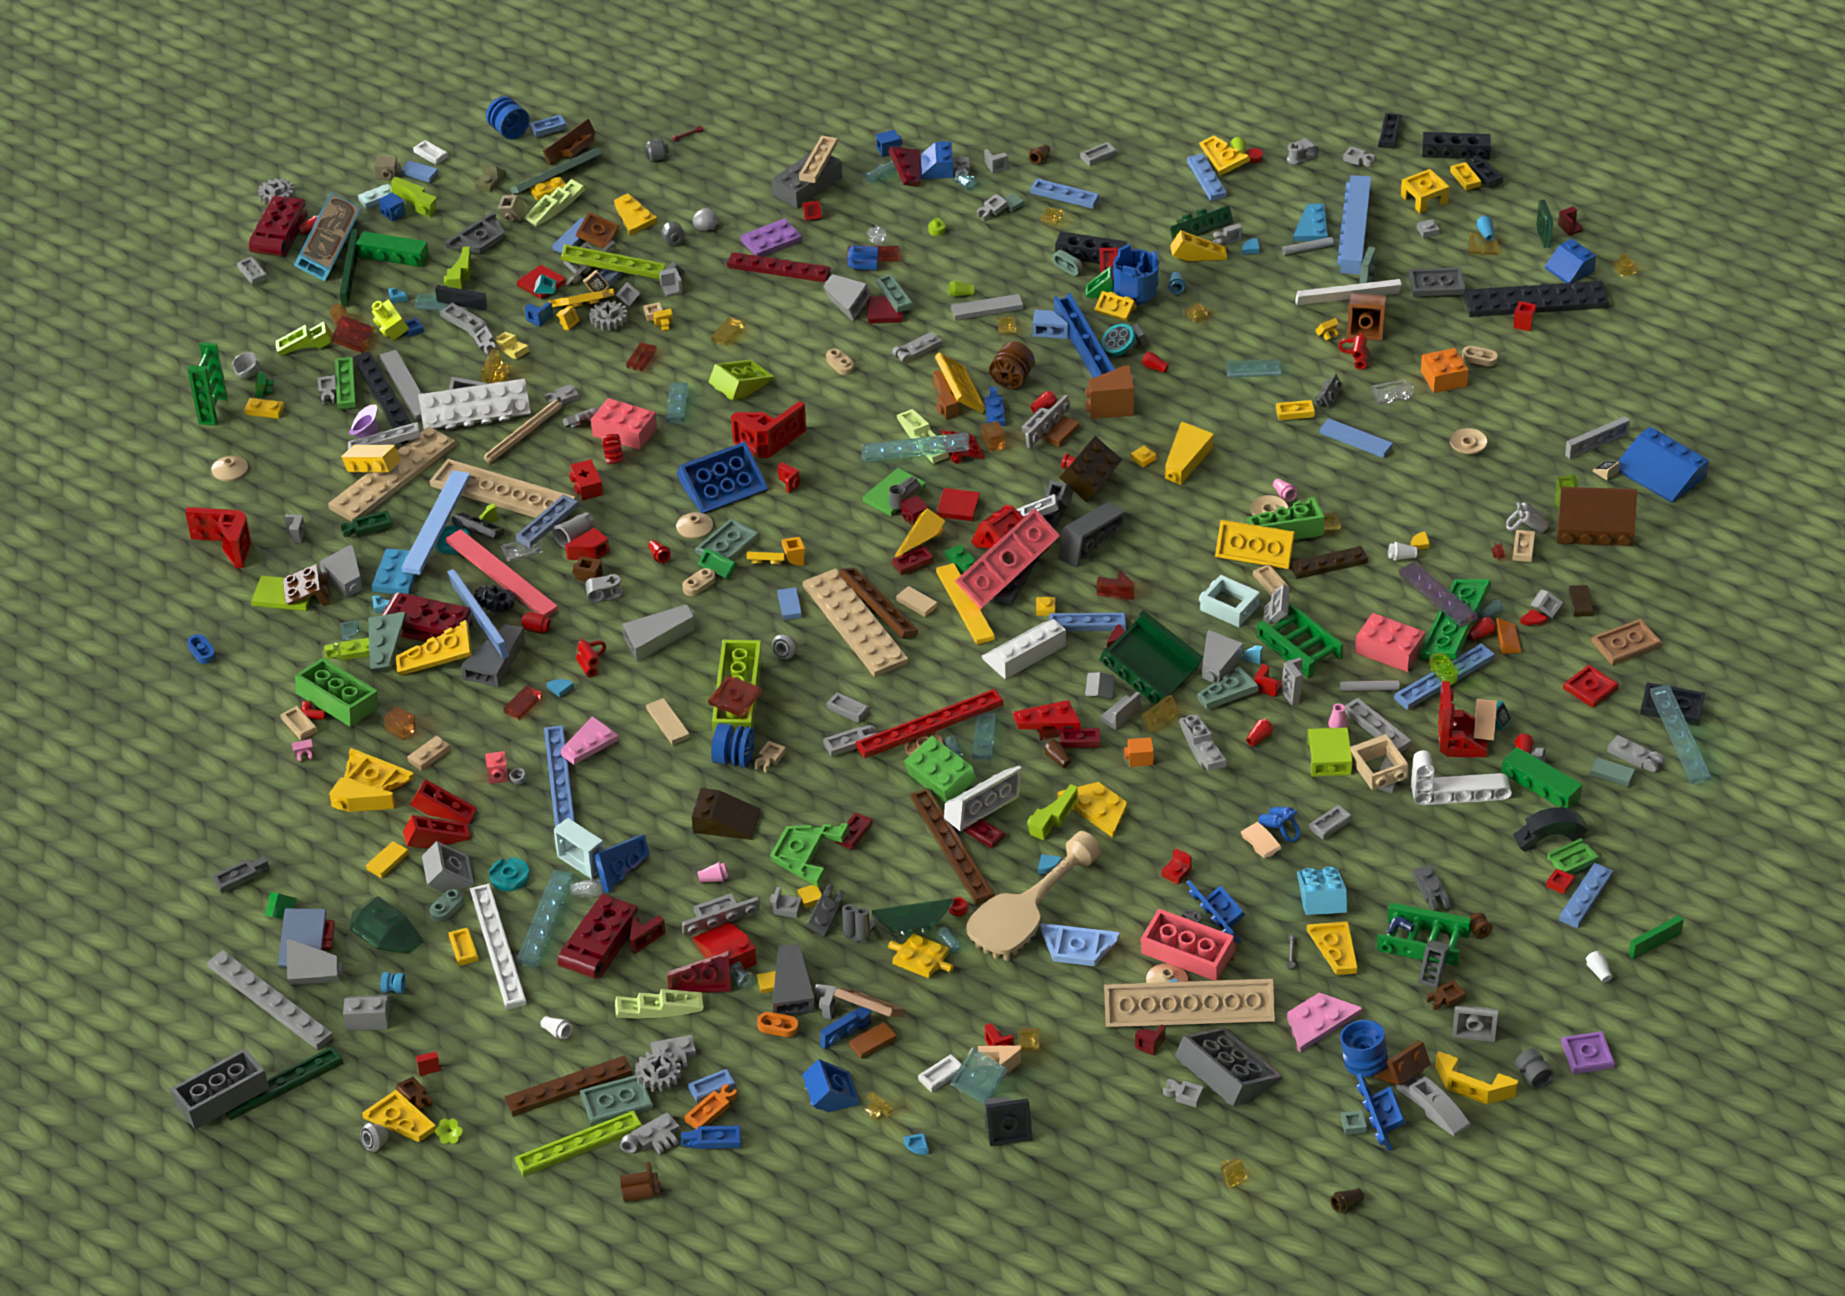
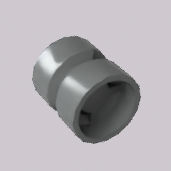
M1530 1048L1517 1057L1515 1066L1525 1076L1526 1081L1532 1088L1540 1089L1549 1084L1555 1072L1548 1062L1543 1061L1544 1057L1537 1049Z

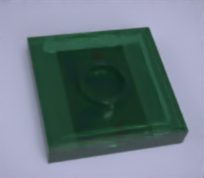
M1545 199L1538 201L1536 229L1543 247L1551 248L1553 218Z

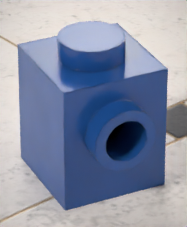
M895 130L876 134V148L882 157L890 155L888 151L891 146L901 147L903 144L901 136Z
M393 192L378 199L380 213L389 220L394 221L406 215L404 201Z

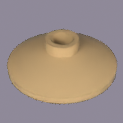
M1464 428L1455 431L1451 435L1450 443L1458 452L1475 454L1485 449L1487 438L1476 429Z
M239 456L222 457L212 466L213 476L222 481L237 480L248 471L247 461Z
M1265 495L1256 498L1252 502L1251 513L1253 516L1267 511L1273 513L1279 507L1284 506L1288 508L1283 499L1277 496Z
M688 513L677 521L676 528L681 536L698 539L712 531L713 520L704 513Z
M1164 963L1150 969L1146 977V983L1169 982L1172 979H1177V982L1188 981V976L1183 969Z

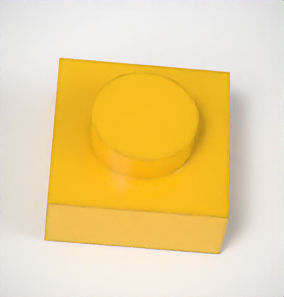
M1143 445L1130 453V459L1143 468L1156 460V454Z
M1036 597V616H1049V614L1055 613V597Z

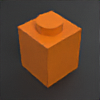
M1151 737L1128 739V746L1124 748L1125 759H1129L1130 767L1153 765L1154 751Z

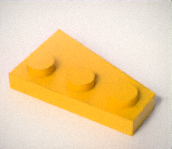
M1212 136L1199 143L1201 149L1220 176L1250 161L1248 155L1241 154L1238 149L1231 148L1226 142L1216 136Z
M628 193L614 200V205L623 220L624 226L628 230L629 236L657 223V217Z
M1348 922L1308 924L1307 932L1335 974H1357V964Z
M394 1090L362 1112L364 1119L375 1124H381L383 1127L417 1142L427 1138L436 1129V1125L397 1090Z

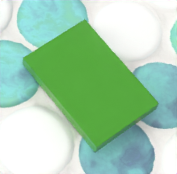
M897 468L865 494L863 502L889 516L894 515L900 509L890 507L889 488L896 484L900 485L913 475ZM917 478L918 482L921 484V489L918 490L911 497L918 495L922 490H924L926 488V482Z

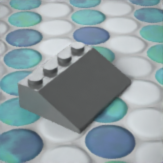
M1225 1027L1184 1035L1175 1054V1057L1181 1061L1183 1066L1189 1068L1198 1079L1203 1080L1210 1086L1212 1091L1218 1093L1225 1099L1227 1104L1232 1106L1249 1102L1283 1077Z

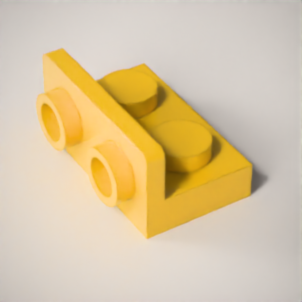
M1102 291L1094 308L1097 313L1123 321H1128L1132 310L1136 311L1137 309L1132 298L1127 296L1121 297L1114 292L1107 293Z

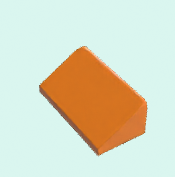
M1496 618V632L1501 653H1521L1515 624Z

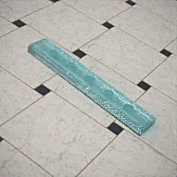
M967 432L862 444L861 459L864 462L969 450L970 436Z
M1670 685L1650 688L1651 697L1690 783L1695 784L1710 780L1711 775Z
M552 871L518 954L517 964L538 966L572 882L573 873Z

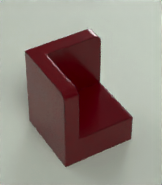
M1574 206L1559 211L1558 226L1569 236L1583 231V227L1576 221L1577 209Z
M1161 1024L1156 1032L1150 1029L1144 1031L1139 1028L1135 1034V1048L1154 1056L1166 1039V1026Z

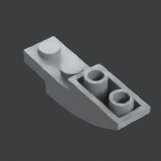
M1198 714L1179 719L1187 743L1201 768L1205 767L1208 771L1227 767L1225 757L1212 741L1211 732Z
M1414 1075L1408 1079L1407 1083L1396 1085L1398 1091L1425 1109V1116L1452 1136H1456L1470 1127V1122L1457 1105L1426 1076L1420 1079Z

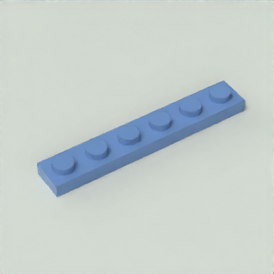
M1481 643L1457 657V659L1450 661L1397 692L1394 700L1406 710H1409L1441 691L1442 681H1450V685L1494 660L1495 654Z

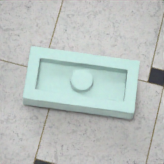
M386 184L358 195V199L368 209L378 205L379 198L391 193V186Z

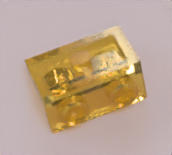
M497 349L491 350L481 369L482 382L484 383L504 382L511 369L510 365L502 364V358Z

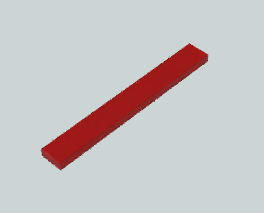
M995 689L856 741V748L866 759L1004 705V700Z

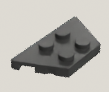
M493 211L447 240L445 245L446 248L461 251L463 247L470 246V252L481 254L506 238L505 231L501 227L500 221L497 220L496 213Z

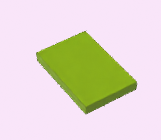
M261 576L251 604L252 606L306 611L312 596L288 605L285 601L284 578Z

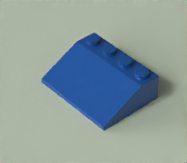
M1652 427L1642 432L1618 461L1620 462L1619 473L1671 503L1707 477L1709 464L1708 459Z
M746 441L682 464L677 471V476L685 492L701 513H707L768 490Z

